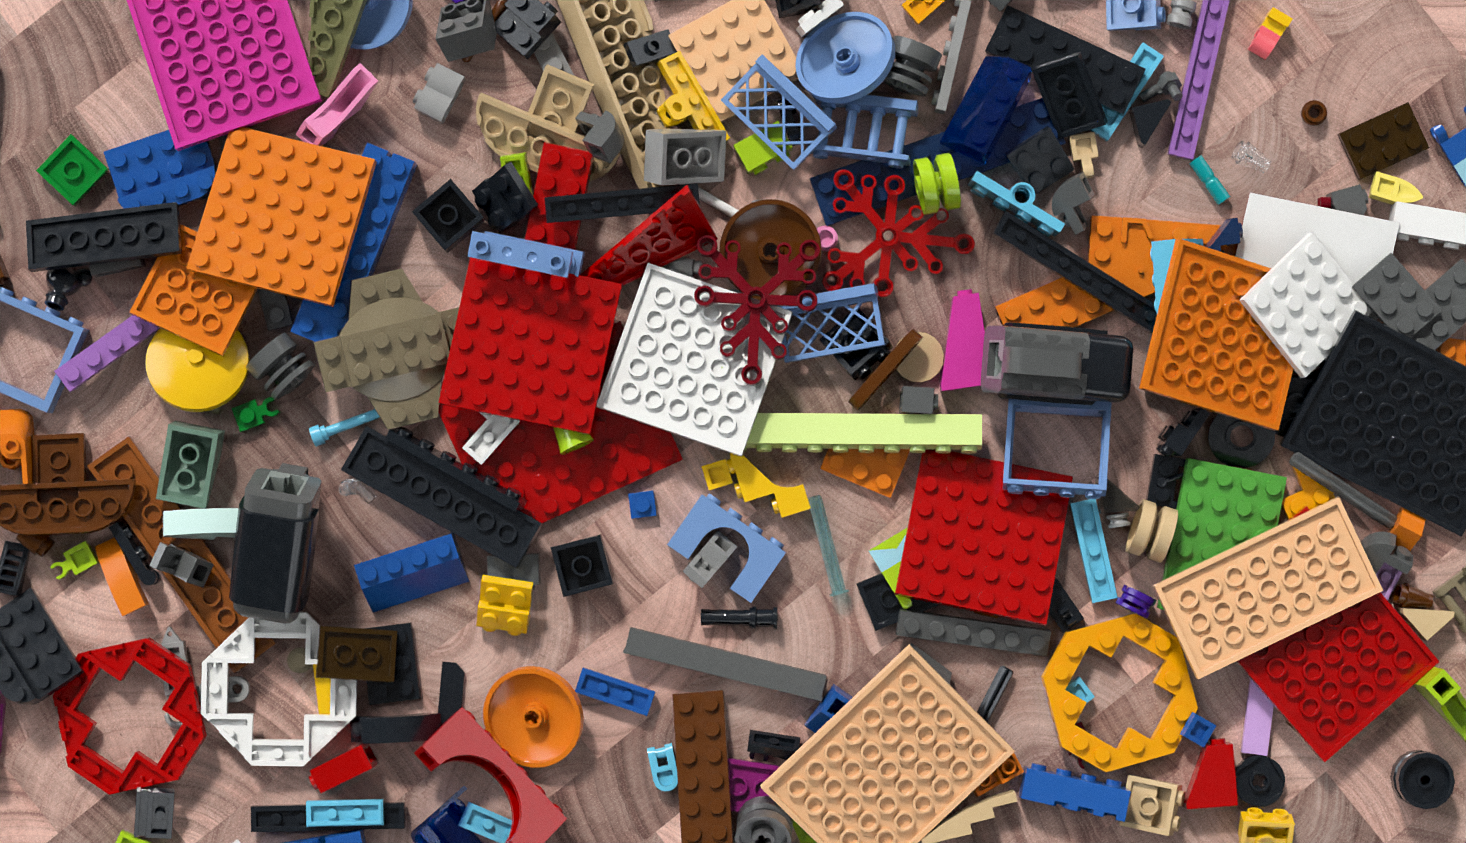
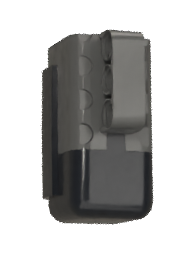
M1005 323L1003 326H988L984 334L981 389L983 392L997 393L998 397L1005 399L1093 405L1096 401L1122 402L1130 393L1133 344L1127 337L1107 335L1108 331L1025 323Z

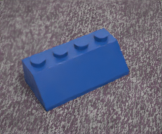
M454 533L354 565L361 589L372 613L470 581Z

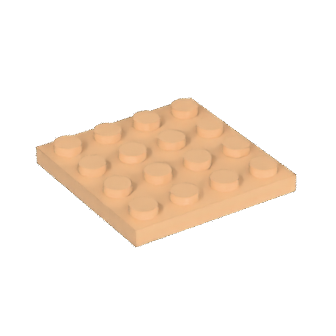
M731 0L668 35L676 51H681L721 122L735 115L721 99L754 66L755 61L762 54L792 83L799 80L796 73V56L765 0ZM758 72L749 79V89L764 88V78ZM767 82V88H774ZM746 83L740 89H746ZM764 92L750 93V107L764 99ZM767 92V97L776 92ZM736 93L729 101L735 107H746V93Z

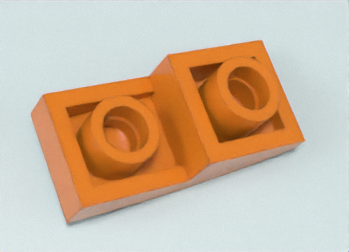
M1013 753L973 791L976 797L1024 772L1016 755Z

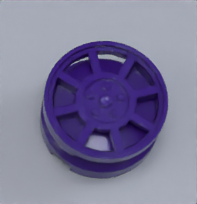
M1124 585L1122 588L1123 594L1117 598L1115 603L1148 619L1150 615L1149 609L1155 605L1157 600ZM1128 603H1131V604H1133V605L1139 607V609L1128 605Z

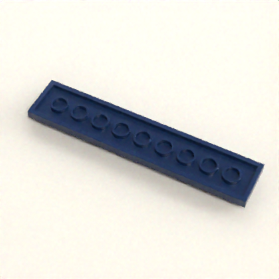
M1040 98L904 145L903 154L909 155L910 166L903 165V168L899 169L889 167L888 163L860 160L811 177L809 180L825 226H830L864 214L852 211L839 213L833 209L832 203L837 197H843L847 201H854L846 190H840L834 185L833 177L839 170L845 169L853 174L854 185L861 194L863 190L860 183L861 178L866 174L876 178L877 183L875 188H873L871 205L876 210L886 206L888 193L884 189V181L890 175H898L905 182V189L898 195L897 202L917 196L913 171L914 159L927 157L934 168L936 155L950 153L955 164L958 181L974 176L976 171L983 173L1009 164L1010 161L1005 153L1047 126L1051 128L1060 145H1064L1066 142L1064 138H1058L1057 130L1054 128L1044 100ZM841 175L839 177V183H847L848 177L846 175ZM867 177L864 180V185L866 187L872 186V178ZM892 180L889 183L890 189L894 190L898 187L896 180ZM843 200L837 201L836 208L838 210L843 209L845 202Z

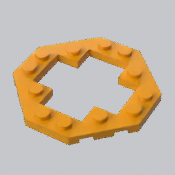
M1136 613L1065 632L1041 676L1047 693L1051 716L1056 726L1060 747L1103 772L1113 771L1174 753L1183 737L1180 732L1191 713H1196L1198 709L1178 638ZM1122 637H1125L1164 660L1152 683L1174 696L1150 739L1128 727L1117 748H1114L1075 725L1087 702L1065 689L1089 646L1111 658Z

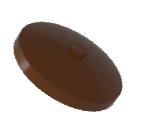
M759 200L744 206L728 221L720 240L719 252L726 260L725 246L730 240L739 242L741 252L738 255L737 272L751 287H762L778 273L779 257L776 249L782 242L790 244L792 248L789 262L800 253V245L805 240H814L819 244V257L812 262L806 261L797 271L812 269L816 273L821 260V241L815 224L800 208L782 200ZM732 244L728 250L734 253L738 250V246ZM781 247L779 252L782 255H786L789 249ZM813 248L805 250V254L808 256H812L815 253ZM811 273L804 275L806 281H811L814 277ZM728 278L729 281L734 285V287H736L740 292H742V291L730 280V278ZM784 281L769 295L794 296L807 285L800 281ZM759 296L752 297L754 299L761 300Z

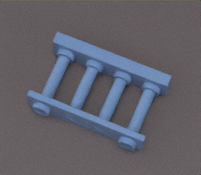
M866 95L851 102L834 104L815 99L817 105H820L822 111L830 119L832 117V110H835L836 107L845 108L847 118L842 147L827 145V136L811 153L814 158L828 159V156L881 162L888 163L889 167L899 169L903 168V165L910 166L909 155L903 154L907 121L911 116L917 117L919 106L917 100ZM861 110L871 111L870 113L872 114L867 150L852 148L857 114ZM886 113L896 114L898 118L892 153L877 151L882 117Z
M472 231L467 257L568 278L569 273L574 274L576 277L581 275L585 252L485 231V233Z

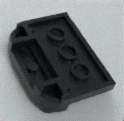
M29 588L0 608V691L7 699L24 705L40 703L85 672L33 588Z

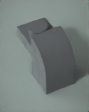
M581 111L575 119L583 134L586 135L582 141L587 150L594 158L611 163L624 144V135L614 116L608 111H605L601 117Z
M1084 172L1064 181L1052 199L1054 216L1064 212V222L1069 230H1073L1075 235L1084 231L1088 226L1078 205L1090 200L1095 194Z
M1375 532L1369 534L1361 541L1375 574L1384 562L1405 574H1408L1411 570L1414 555L1405 547L1395 545V534Z
M160 542L149 566L172 574L187 583L204 587L214 564L185 549Z

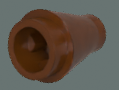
M1408 583L1398 584L1393 593V602L1398 604L1399 607L1430 609L1434 601L1432 594H1428Z

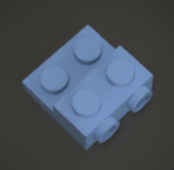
M1106 0V25L1108 31L1161 29V22L1166 21V11L1164 7H1161V0Z

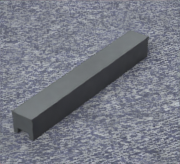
M633 627L629 630L626 647L623 650V653L818 701L823 699L822 693L827 677L825 674Z

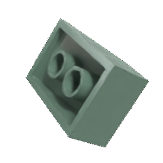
M174 421L168 424L156 499L206 509L221 457L225 430L181 421Z

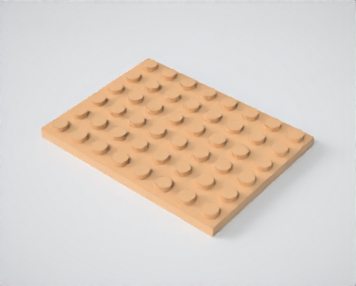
M909 644L760 786L817 843H918L1015 751Z

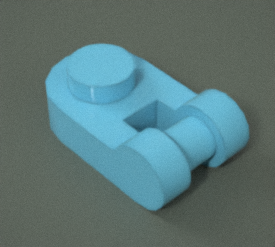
M672 743L664 744L665 747L655 749V747L647 748L655 786L661 791L673 790L678 784ZM667 757L668 764L658 766L657 759Z

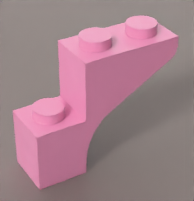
M361 63L358 64L326 102L303 121L296 135L303 142L323 146L334 137L343 122L361 110L378 80Z

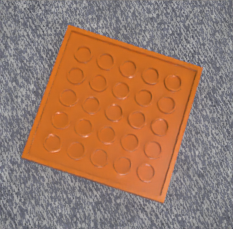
M244 127L229 132L186 269L191 272L333 307L377 161L372 158Z
M1176 239L1139 389L1273 431L1279 430L1293 368L1239 301L1271 268L1193 242Z

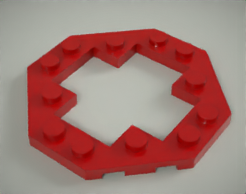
M150 637L78 653L76 658L85 672L53 694L54 705L57 706L60 719L58 724L61 738L65 742L67 752V766L109 795L134 790L137 787L143 788L181 779L207 737L192 666ZM136 661L175 687L162 710L182 722V725L158 763L137 751L123 771L85 745L97 722L77 708L101 669L122 681Z

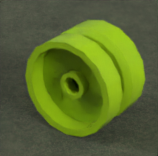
M951 154L936 155L934 168L927 157L914 159V182L923 214L937 213L940 201L947 211L960 208V188Z

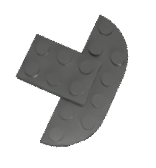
M1389 253L1352 286L1383 324L1434 350L1458 331L1466 322V263L1463 259H1460L1424 290L1396 257Z

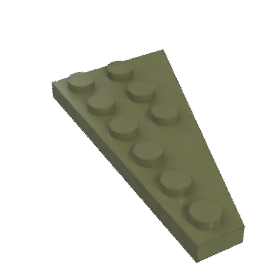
M310 0L309 17H311V31H309L308 40H310V56L308 60L319 93L322 96L329 98L336 89L367 0Z

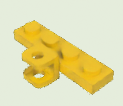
M681 51L660 60L657 66L674 94L657 109V114L664 126L667 128L675 127L688 119L696 130L726 131ZM666 111L670 115L671 119L666 116ZM726 131V142H727V141L730 139V136L728 135V133H727V131Z

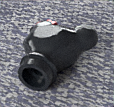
M72 268L48 270L46 282L52 291L46 293L44 303L54 310L63 311L69 303L66 297L75 294L81 287H86L92 282L93 276H91L90 270H74Z

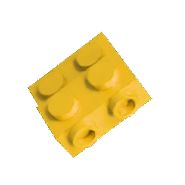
M483 575L476 626L482 627L487 632H493L498 629L505 630L513 636H518L521 633L527 634L533 582Z
M1256 807L1248 808L1247 811H1240L1239 843H1292L1295 826L1292 814H1288L1284 809H1274L1273 813H1265Z

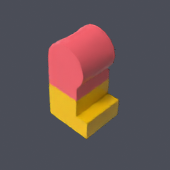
M1273 7L1268 11L1247 50L1266 60L1293 18Z

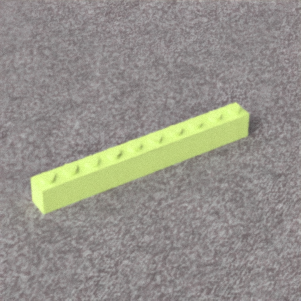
M757 413L744 452L746 448H756L758 452H771L772 448H782L783 452H797V448H806L808 452L813 453L823 452V449H833V452L837 453L848 452V449H859L861 453H872L874 449H884L886 453H898L900 449H910L911 453H925V449H936V453H951V450H961L962 453L973 454L977 453V450H982V414Z

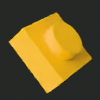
M726 459L701 466L709 491L733 483Z

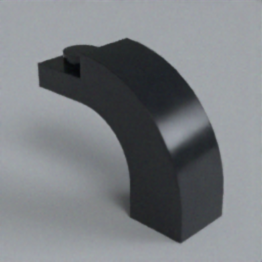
M441 713L355 716L350 721L351 742L377 744L426 741L441 726Z

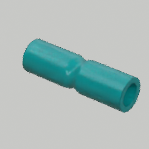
M1202 155L1189 163L1218 205L1230 197Z

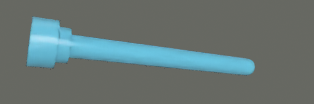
M373 409L327 427L325 425L319 426V424L309 428V432L314 445L317 447L325 444L329 436L380 417L376 410Z

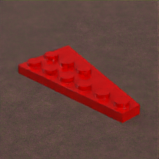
M686 185L585 270L581 276L620 283L624 286L642 277L648 263L659 267L665 266L697 250V242L700 237L710 235L716 240L718 238L690 188Z

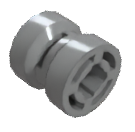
M1171 0L1170 6L1172 11L1168 15L1166 23L1173 27L1190 29L1193 21L1191 15L1195 12L1197 3L1192 0Z

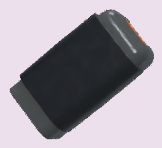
M282 463L279 469L260 468L254 472L245 488V495L241 499L238 508L229 599L233 602L234 610L241 616L287 624L298 618L309 600L318 526L321 480L320 478L309 476L308 467Z

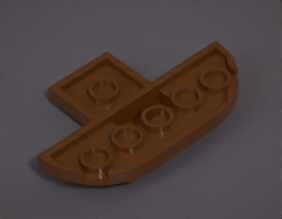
M69 433L32 435L33 484L0 485V526L19 535L43 536L93 533L111 526L122 517L130 506L135 492L136 480L86 481L85 434Z

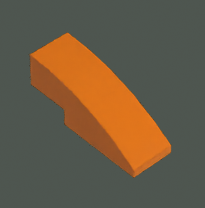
M115 537L95 546L104 576L121 615L127 616L149 605L139 584L140 579Z

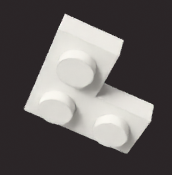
M841 0L823 1L818 5L819 11L814 13L813 10H810L798 20L800 25L796 28V31L801 37L805 36L818 24L843 7V2Z

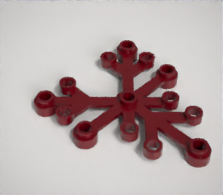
M704 235L697 242L698 252L704 257H710L719 267H712L709 264L701 265L698 270L700 278L704 281L711 280L712 278H730L742 293L714 292L711 287L703 285L695 290V302L700 307H709L713 303L742 304L730 316H725L722 319L721 325L726 332H733L737 327V323L750 312V322L729 341H724L720 345V352L724 357H732L735 354L736 348L749 337L747 365L742 369L741 376L745 384L750 386L757 385L762 379V371L758 366L759 338L769 347L775 359H784L787 354L785 345L778 343L760 323V312L773 325L774 332L781 335L787 332L788 323L785 319L780 318L769 305L799 307L804 312H811L816 308L818 303L817 296L810 290H804L798 296L769 294L784 281H800L805 285L814 284L816 281L814 270L805 269L797 271V269L806 261L812 262L819 257V244L814 240H805L800 245V253L789 262L792 248L786 242L780 243L776 249L779 257L778 273L762 287H751L737 272L738 255L741 252L739 242L736 240L727 242L725 246L726 260L717 250L716 239L713 236ZM710 243L713 247L710 251H704V244ZM732 244L738 246V250L734 253L728 250ZM787 247L789 249L788 254L782 255L779 252L780 248ZM813 248L815 253L812 256H808L805 254V250ZM705 268L711 270V274L707 277L701 274ZM806 273H811L814 276L811 281L804 279ZM704 293L710 296L706 302L700 300V296ZM759 296L761 298L760 303H752V297ZM805 298H810L812 304L804 306L802 301ZM732 320L734 322L733 327L726 328L724 326L725 321ZM778 322L785 324L783 330L776 329L775 326ZM730 345L733 350L730 353H724L723 347ZM777 347H781L784 350L781 356H777L774 353ZM751 371L757 374L754 380L747 378V374Z

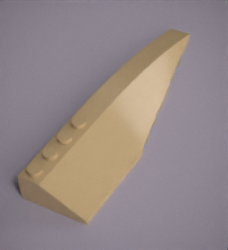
M557 0L589 82L594 84L593 91L603 113L608 111L614 116L624 135V144L620 151L639 189L672 186L644 181L646 130L670 129L664 126L657 114V109L666 101L659 80L662 77L661 71L657 68L656 61L633 68L623 46L628 41L651 35V31L654 30L652 19L644 0Z

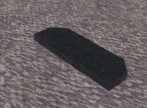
M442 662L438 713H441V725L462 707L465 672L456 662Z

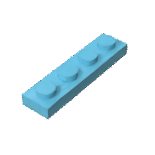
M1142 42L1130 62L1146 70L1124 115L1121 116L1102 107L1108 122L1106 125L1090 129V131L1095 132L1096 135L1105 141L1109 140L1164 57L1162 54Z
M1096 499L1070 503L1091 603L1118 598Z

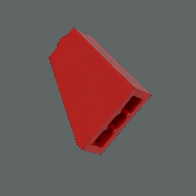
M1212 738L1210 743H1206L1205 747H1202L1185 793L1183 807L1186 809L1238 805L1233 744L1226 742L1225 738Z
M360 744L309 770L311 773L309 780L315 790L319 789L320 793H323L372 769L379 763L370 745Z

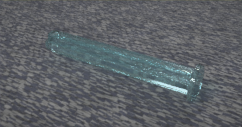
M820 495L808 498L832 591V594H829V596L849 592V589H845L822 497Z

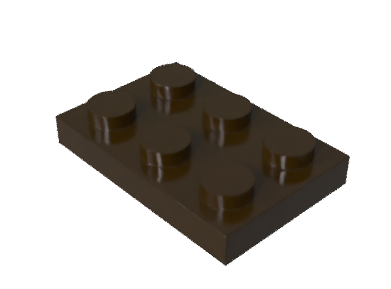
M1409 102L1337 134L1358 180L1430 148Z
M319 626L316 678L393 683L397 631Z

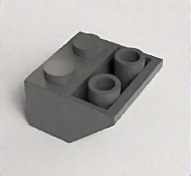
M467 0L456 4L451 3L441 8L435 40L448 62L495 49L497 32L490 0Z

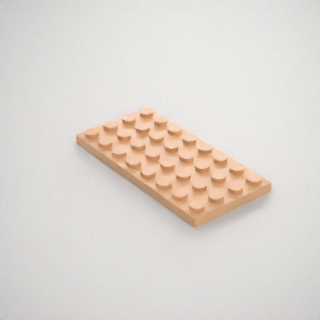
M1339 497L1152 585L1196 679L1209 675L1383 591Z

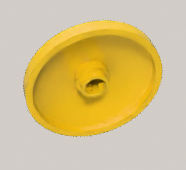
M160 328L153 336L147 349L146 371L153 389L163 401L180 410L204 412L221 407L238 394L248 376L249 371L246 369V366L250 362L249 352L245 340L238 329L222 357Z

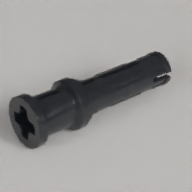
M752 606L749 610L701 609V625L749 626L752 629L757 627H773V630H777L778 607H773V609H757L756 606Z

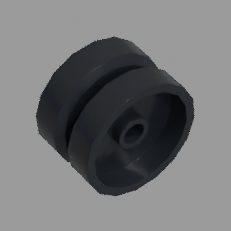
M1423 750L1408 751L1401 755L1394 763L1390 775L1392 788L1396 795L1406 803L1422 809L1437 808L1445 803L1453 793L1455 784L1454 773L1448 762L1439 755ZM1422 776L1425 778L1423 783L1420 782Z

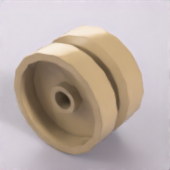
M1142 499L1131 523L1126 542V552L1140 556L1146 549L1147 559L1162 563L1174 536L1178 510L1164 506L1157 514L1156 503Z

